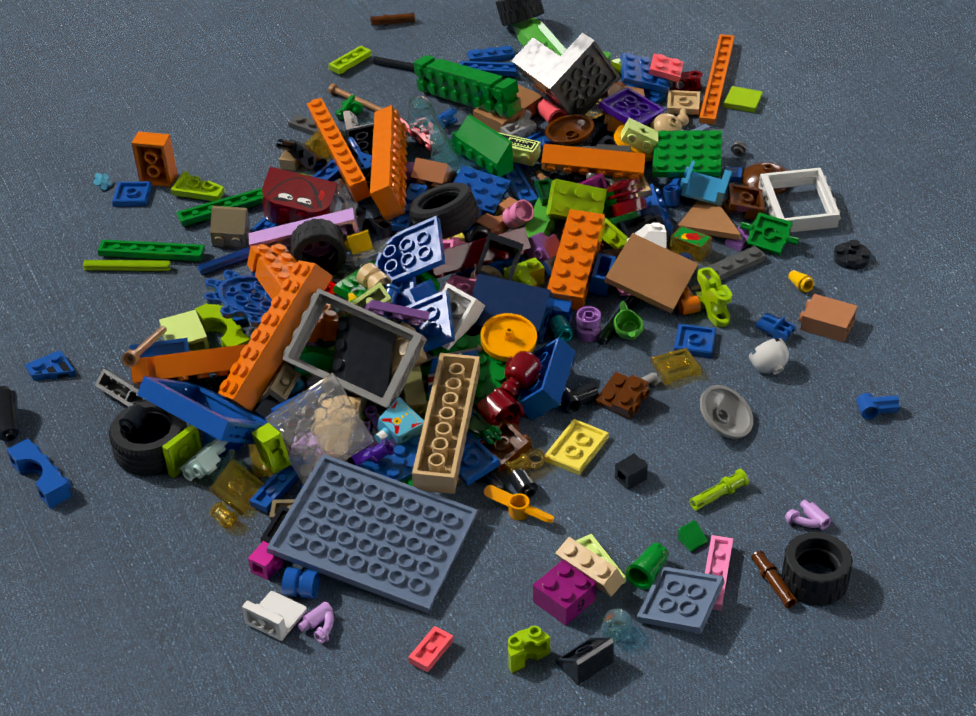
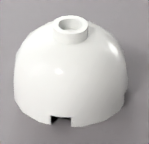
M779 338L777 342L775 339L768 340L755 348L756 353L754 355L752 353L749 354V360L759 372L765 374L773 373L775 375L782 372L789 359V351L782 338Z

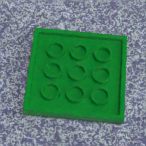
M722 130L658 131V143L654 146L652 177H684L685 169L690 167L691 161H695L693 172L711 177H721Z

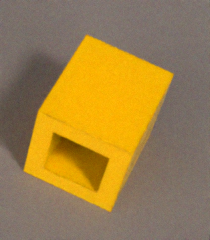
M368 230L348 235L347 241H345L347 251H351L352 255L373 249Z

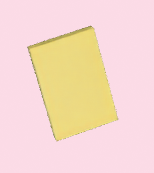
M573 419L544 455V461L580 476L608 440L609 433Z

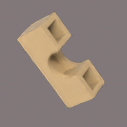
M570 537L566 539L555 553L560 561H566L596 583V588L610 597L613 596L625 581L617 567Z

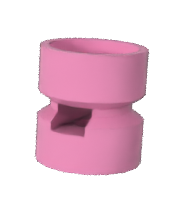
M519 200L504 210L503 221L509 228L517 229L533 218L534 208L529 201Z

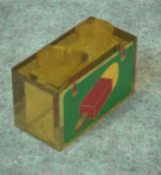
M680 226L671 235L670 251L678 254L690 253L694 260L702 262L711 252V236L684 226Z

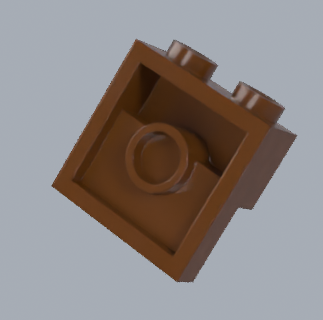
M729 183L727 193L730 210L743 212L744 218L749 220H756L758 213L766 214V207H764L765 197H763L762 189Z
M615 372L597 396L595 402L597 405L630 420L632 415L638 412L642 401L648 398L650 394L649 382L633 374L628 377Z
M505 418L496 425L502 432L499 435L502 440L497 441L490 437L495 442L493 444H489L483 439L480 440L500 460V466L497 467L500 472L514 460L519 463L534 450L531 446L533 442L528 435L520 434V428L514 422L510 424Z

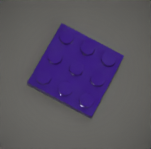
M628 87L599 101L598 108L602 109L605 113L614 116L618 121L625 124L631 118L643 125H647L658 115L664 114L666 110Z

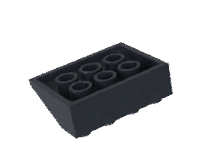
M356 316L339 317L331 375L379 397H384L391 382L396 334ZM386 318L398 324V319ZM330 383L331 395L337 397L342 395L359 397Z

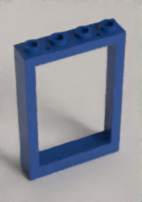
M144 376L137 394L220 441L255 444L251 433L269 422L199 384ZM269 422L274 428H276L280 432L281 427Z

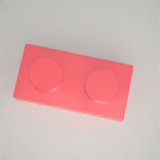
M434 626L408 657L409 663L428 673L453 643V635Z

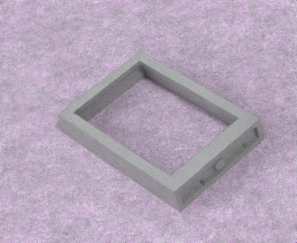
M318 288L316 293H313L308 309L302 314L299 327L293 332V339L290 345L284 350L283 360L292 366L388 409L398 399L427 339L420 333ZM326 304H330L411 341L383 398L299 360Z

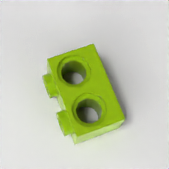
M269 422L251 433L262 464L273 474L292 464L281 433Z

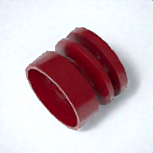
M640 179L623 180L605 188L607 189L606 193L612 191L614 193L613 196L607 197V200H616V203L609 207L612 218L648 207L645 196H636V193L642 191L643 188L634 189L633 186L641 183Z

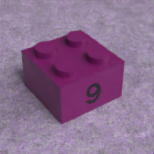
M564 560L533 584V602L565 626L596 600V583Z

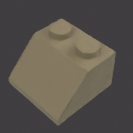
M213 206L210 226L212 246L247 248L249 233H251L247 208Z

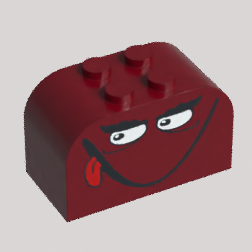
M270 167L262 187L264 216L272 223L285 225L334 213L337 205V183Z

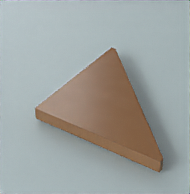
M700 200L695 203L678 224V230L684 227L704 235L736 240L741 239L740 232L721 206Z

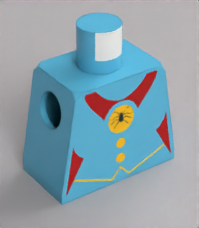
M398 398L378 419V430L380 432L374 437L379 444L383 438H387L393 445H400L410 440L413 436H418L422 433L424 420L403 400Z

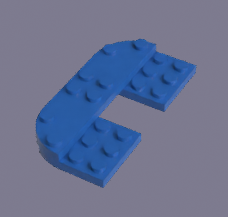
M434 216L391 237L385 243L387 247H385L383 253L379 252L375 263L382 272L391 278L392 284L400 288V294L397 295L395 300L396 305L430 312L429 319L423 324H419V326L410 325L415 328L417 333L422 334L427 339L423 346L424 352L455 341L449 293L444 290L415 302L410 292V289L417 285V275L445 264L440 219ZM400 320V322H398V324H400L401 322H405L408 324V321Z

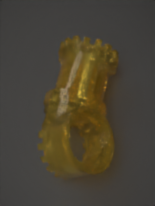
M534 448L520 454L519 458L511 462H505L507 472L510 475L518 468L524 470L541 468L544 465L545 454L539 448ZM537 455L541 460L537 463L532 462L530 457Z

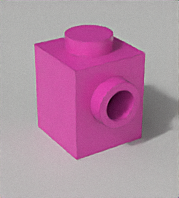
M263 541L248 557L251 573L269 580L276 571L281 569L283 559L267 553L269 543Z

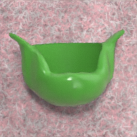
M624 301L620 303V312L614 318L615 331L623 339L634 340L643 332V320L634 311L629 310Z

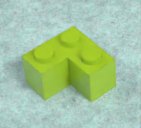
M536 257L518 263L512 281L536 287L543 285L544 266ZM511 266L504 268V279H507Z

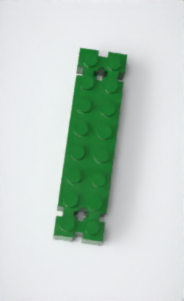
M425 55L413 62L414 72L418 76V79H416L418 91L430 92L431 95L480 108L491 113L497 112L499 115L508 118L522 110L520 98L516 95L519 92L517 80L511 78L503 80V76L443 59L435 61V57Z

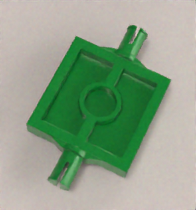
M758 213L752 225L744 222L740 224V229L749 231V237L746 242L747 246H756L759 250L781 256L783 248L787 243L798 246L800 238L790 236L793 222L763 213Z

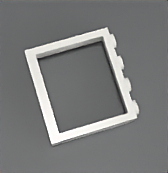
M821 168L760 174L758 187L763 190V197H765V205L769 215L793 222L790 232L838 227V222L841 219L840 209L836 206V199L831 194V187L828 186L826 175H823ZM815 184L826 214L784 218L773 189Z

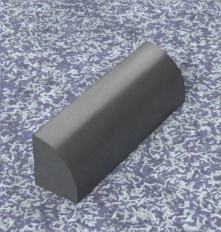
M103 368L95 383L96 387L128 407L147 401L137 395L140 387L113 371Z

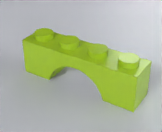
M206 303L195 308L205 332L216 331L225 334L221 337L222 347L248 344L251 340L249 335L244 334L241 326L235 324L233 318L226 319L221 316L220 310L223 306Z

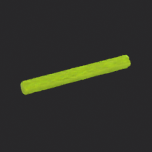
M84 260L83 268L84 270L170 271L171 263L170 261Z

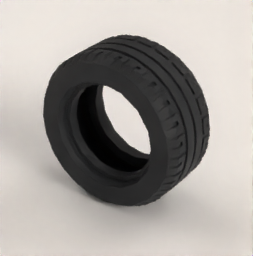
M448 183L427 190L415 198L410 205L409 215L413 225L437 216L441 223L442 239H446L460 234L471 227L477 221L479 208L469 186L463 183Z
M149 401L140 402L137 404L147 410V419L135 434H128L121 430L119 420L131 407L129 406L116 416L109 430V440L117 464L128 472L142 476L156 475L168 471L162 446L187 428L186 421ZM146 433H167L164 438L153 443H131L137 437Z

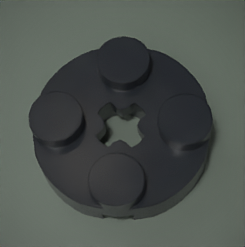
M852 239L849 242L836 245L833 258L834 262L842 268L849 266L852 267V270H858L868 265L871 251L860 244L858 240Z

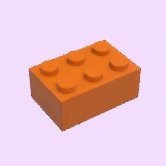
M138 132L131 144L139 182L150 181L154 186L172 187L178 173L170 134Z

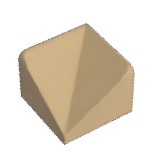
M286 150L279 158L280 169L296 171L300 165V162Z

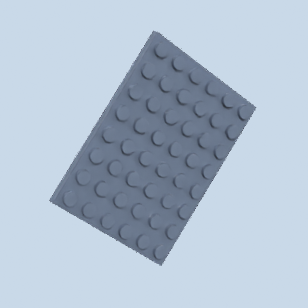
M322 454L267 546V553L429 614L477 516L478 510Z

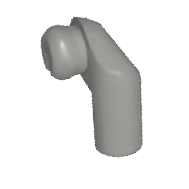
M653 372L642 377L649 384L652 383L653 386H656L661 381L657 373Z

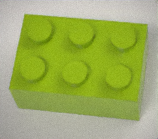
M555 179L551 183L546 216L567 220L569 209L603 214L607 189Z

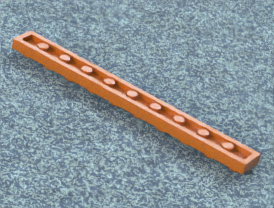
M719 34L699 123L709 125L716 122L735 36Z

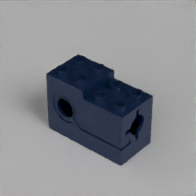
M478 274L472 297L486 306L477 321L468 330V334L470 336L478 335L485 322L493 316L512 313L528 319L536 329L537 343L543 344L549 324L548 320L551 317L555 304L551 290Z

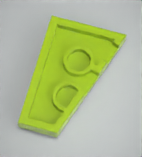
M184 170L171 188V193L175 196L213 202L220 200L225 190L221 185L211 181H203L197 175L193 177Z

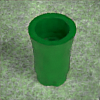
M657 542L647 547L633 563L627 566L625 574L629 582L642 590L651 588L661 566L665 565L666 559L669 556L667 548Z

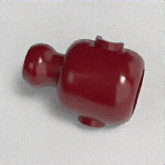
M519 351L514 357L510 356L504 370V376L507 381L501 385V389L515 398L519 390H526L533 383L536 384L537 379L541 376L542 364L540 360L528 351Z

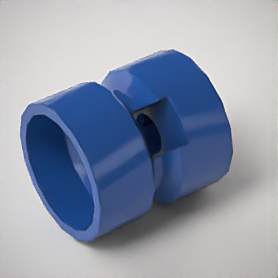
M287 567L282 579V594L290 597H297L300 594L301 598L314 600L319 590V572L306 570L302 573L299 568Z

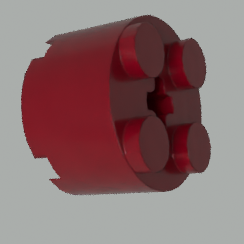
M496 388L477 404L478 413L489 424L495 426L504 418L510 424L514 422L518 426L520 424L518 421L520 415L522 417L524 415L523 406L501 388Z

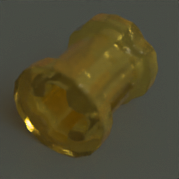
M217 502L210 509L211 517L219 520L220 525L225 529L232 527L237 521V514L234 511H229L224 502Z

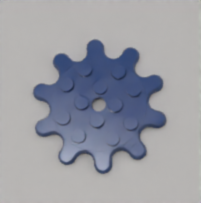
M225 270L223 272L225 280L209 278L205 281L207 289L214 291L204 294L207 304L223 306L220 310L223 318L243 317L249 320V324L252 327L260 325L262 316L271 307L272 299L255 277L256 272L251 271L250 275L242 276L233 270Z

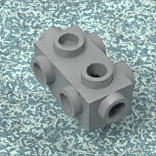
M525 110L523 118L500 127V133L521 138H527L535 134L537 125L530 119L532 112Z

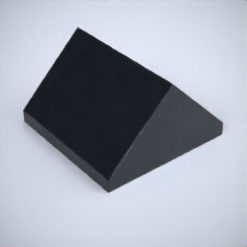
M589 638L555 661L579 685L613 663L614 641L612 638Z

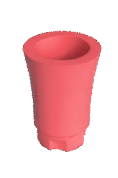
M543 99L537 105L539 114L548 124L559 117L568 115L564 109L559 108L547 99Z

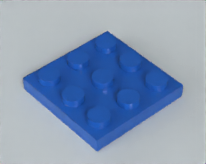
M632 53L621 54L622 83L668 93L669 80L649 74L652 59L645 56H635Z
M462 166L453 183H463L472 189L477 205L481 206L483 210L482 215L488 213L495 216L499 208L498 205L502 202L511 180Z

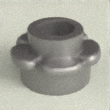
M736 141L730 148L736 156L745 155L747 150L746 144L742 141Z

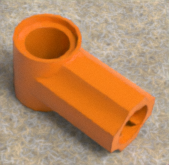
M686 286L678 301V310L681 315L701 311L699 297L693 296L688 286Z

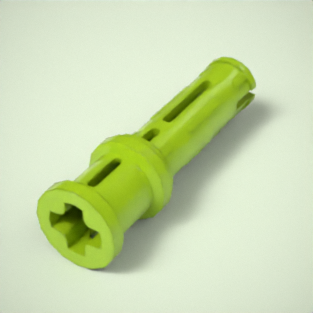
M738 469L735 471V474L721 478L720 483L690 498L689 502H692L690 503L691 507L697 511L725 494H733L737 488L749 485L748 476L742 469Z

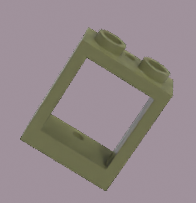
M414 366L402 389V397L404 402L425 420L427 402L420 366Z

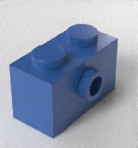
M598 253L588 292L602 296L607 295L609 284L604 282L613 266L616 257Z

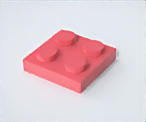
M654 54L649 74L679 82L684 62L677 58L672 59L662 54Z

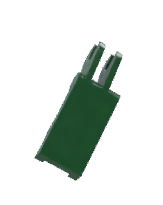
M472 408L473 416L470 418L468 430L478 440L483 439L489 444L495 443L490 437L497 441L502 440L499 436L502 434L499 427L489 424L480 413Z

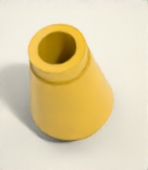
M792 270L788 275V279L800 292L812 290L814 280L811 276Z

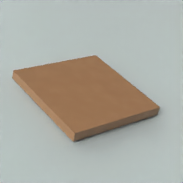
M632 233L605 277L604 282L672 314L698 263Z

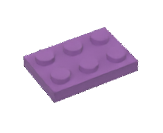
M376 300L369 301L365 308L379 316L396 318L398 322L400 320L408 321V324L413 326H419V324L426 322L430 314L428 311Z

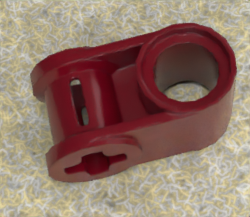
M696 70L682 72L680 77L682 82L673 81V89L676 91H700L702 89V72Z

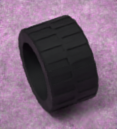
M498 0L495 2L502 26L522 22L545 13L541 0Z
M322 218L307 220L299 224L293 231L290 239L291 255L297 262L300 260L315 263L332 276L337 274L345 265L347 253L343 232L332 221ZM316 241L328 242L334 246L331 252L319 257L307 255L302 251L308 244Z
M806 532L795 536L786 546L781 576L792 594L800 602L819 606L832 604L840 600L847 592L853 557L851 556L850 549L839 538L827 533ZM818 563L830 568L833 572L816 574L805 570L800 565Z

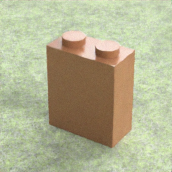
M814 294L811 300H807L805 312L802 311L800 314V330L845 342L855 322L858 306Z

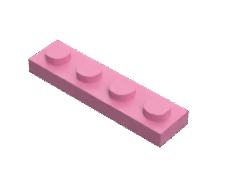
M714 535L711 536L705 573L723 576L725 583L713 607V610L722 611L733 538Z

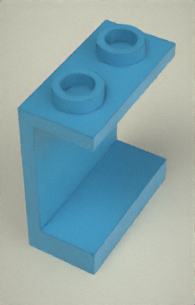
M691 161L690 167H686L684 177L686 178H682L680 188H683L681 195L722 206L732 171L725 170L722 179L693 172L695 161Z

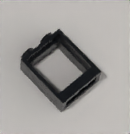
M489 232L474 278H477L478 274L504 279L481 270L490 246L515 255L508 277L505 279L512 281L524 244Z

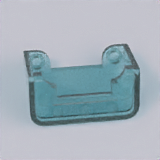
M421 95L410 97L407 121L409 128L417 127L420 129V133L429 132L432 147L431 161L446 163L451 167L456 166L459 162V153L441 116L426 97Z

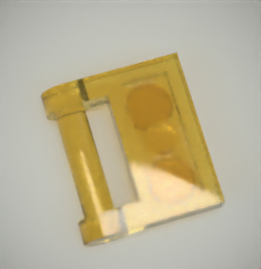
M687 348L651 358V364L662 378L665 386L673 381L689 376L696 377L702 373L699 364ZM686 367H690L689 369H686V370H682V371H679V372H676V373L669 374V372H673V371H676V370H679V369H683V368H686Z

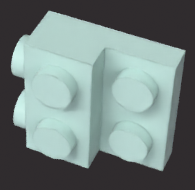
M215 439L206 444L180 467L184 477L192 481L196 477L201 479L206 474L209 475L216 470V464L221 460L218 455L226 450L224 446L228 441Z

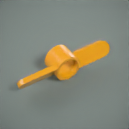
M488 485L484 489L486 497L508 507L509 516L514 520H524L531 515L544 522L553 523L554 516L529 505V498L524 494L512 495L493 485Z

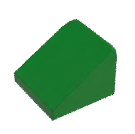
M695 520L678 529L677 539L690 552L708 543L707 538Z

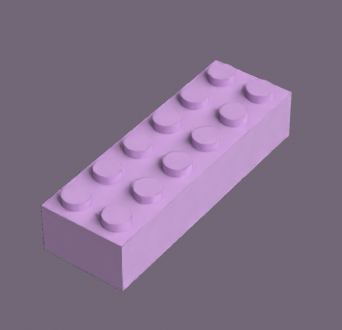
M350 208L249 233V245L258 246L259 244H264L271 248V245L282 244L286 246L291 254L290 239L293 231L304 221L315 218L330 220L338 225L339 229L343 232L345 241H347L348 235L358 233L359 228L354 210ZM316 241L308 244L302 251L307 255L319 257L331 252L334 246L328 242Z

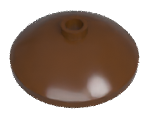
M572 114L559 117L550 122L546 127L545 133L547 139L554 144L567 146L585 141L593 133L595 127L591 118L585 115Z
M759 162L747 167L742 173L741 180L744 186L759 189L760 174L788 170L777 163ZM790 187L774 188L773 190L775 195L786 192Z

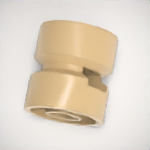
M373 263L365 264L357 273V282L367 291L378 283H381L383 287L385 284H392L391 278Z

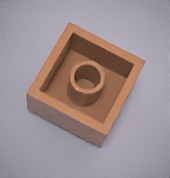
M416 158L411 178L417 184L427 185V189H430L431 187L453 183V178L457 171L446 163Z

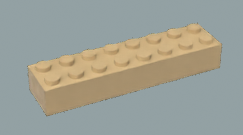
M440 353L412 471L413 486L431 492L455 494L480 374L479 356Z

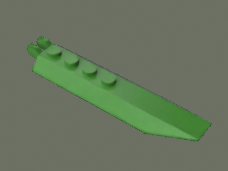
M535 17L512 24L517 38L523 47L532 38H535L559 56L567 50L550 30Z

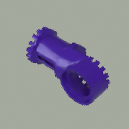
M383 438L381 443L375 447L365 448L351 457L356 466L369 459L378 464L382 458L387 455H393L395 451L393 450V445H390L391 442L387 438Z

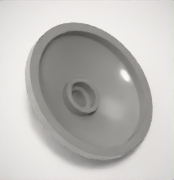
M723 385L710 386L702 393L700 398L701 413L706 423L716 433L727 438L739 439L751 431L753 427L752 411L739 393Z

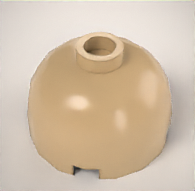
M665 113L654 118L650 123V128L656 131L682 130V124L673 114Z

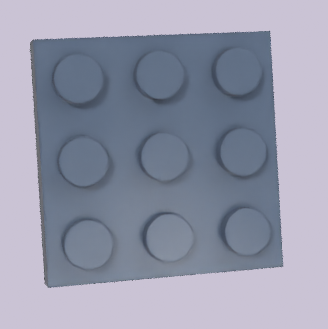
M661 566L637 615L638 621L640 623L702 634L725 583L723 576Z

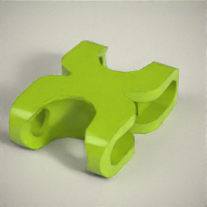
M710 267L699 269L697 280L701 286V291L696 292V296L700 299L701 309H706L709 320L716 327L729 325L730 313L727 310L726 304L732 302V292L727 285H721V279L714 269ZM704 275L710 276L711 279L707 280ZM720 314L723 319H719L716 316Z

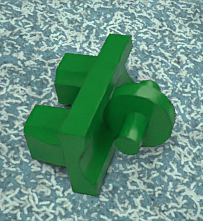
M350 95L346 101L341 103V109L336 110V117L338 120H344V111H351L353 114L359 115L363 111V106L360 102L355 101V95Z

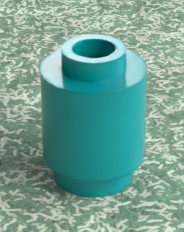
M557 315L549 321V327L556 339L560 337L563 341L567 342L572 338L573 331L565 316Z

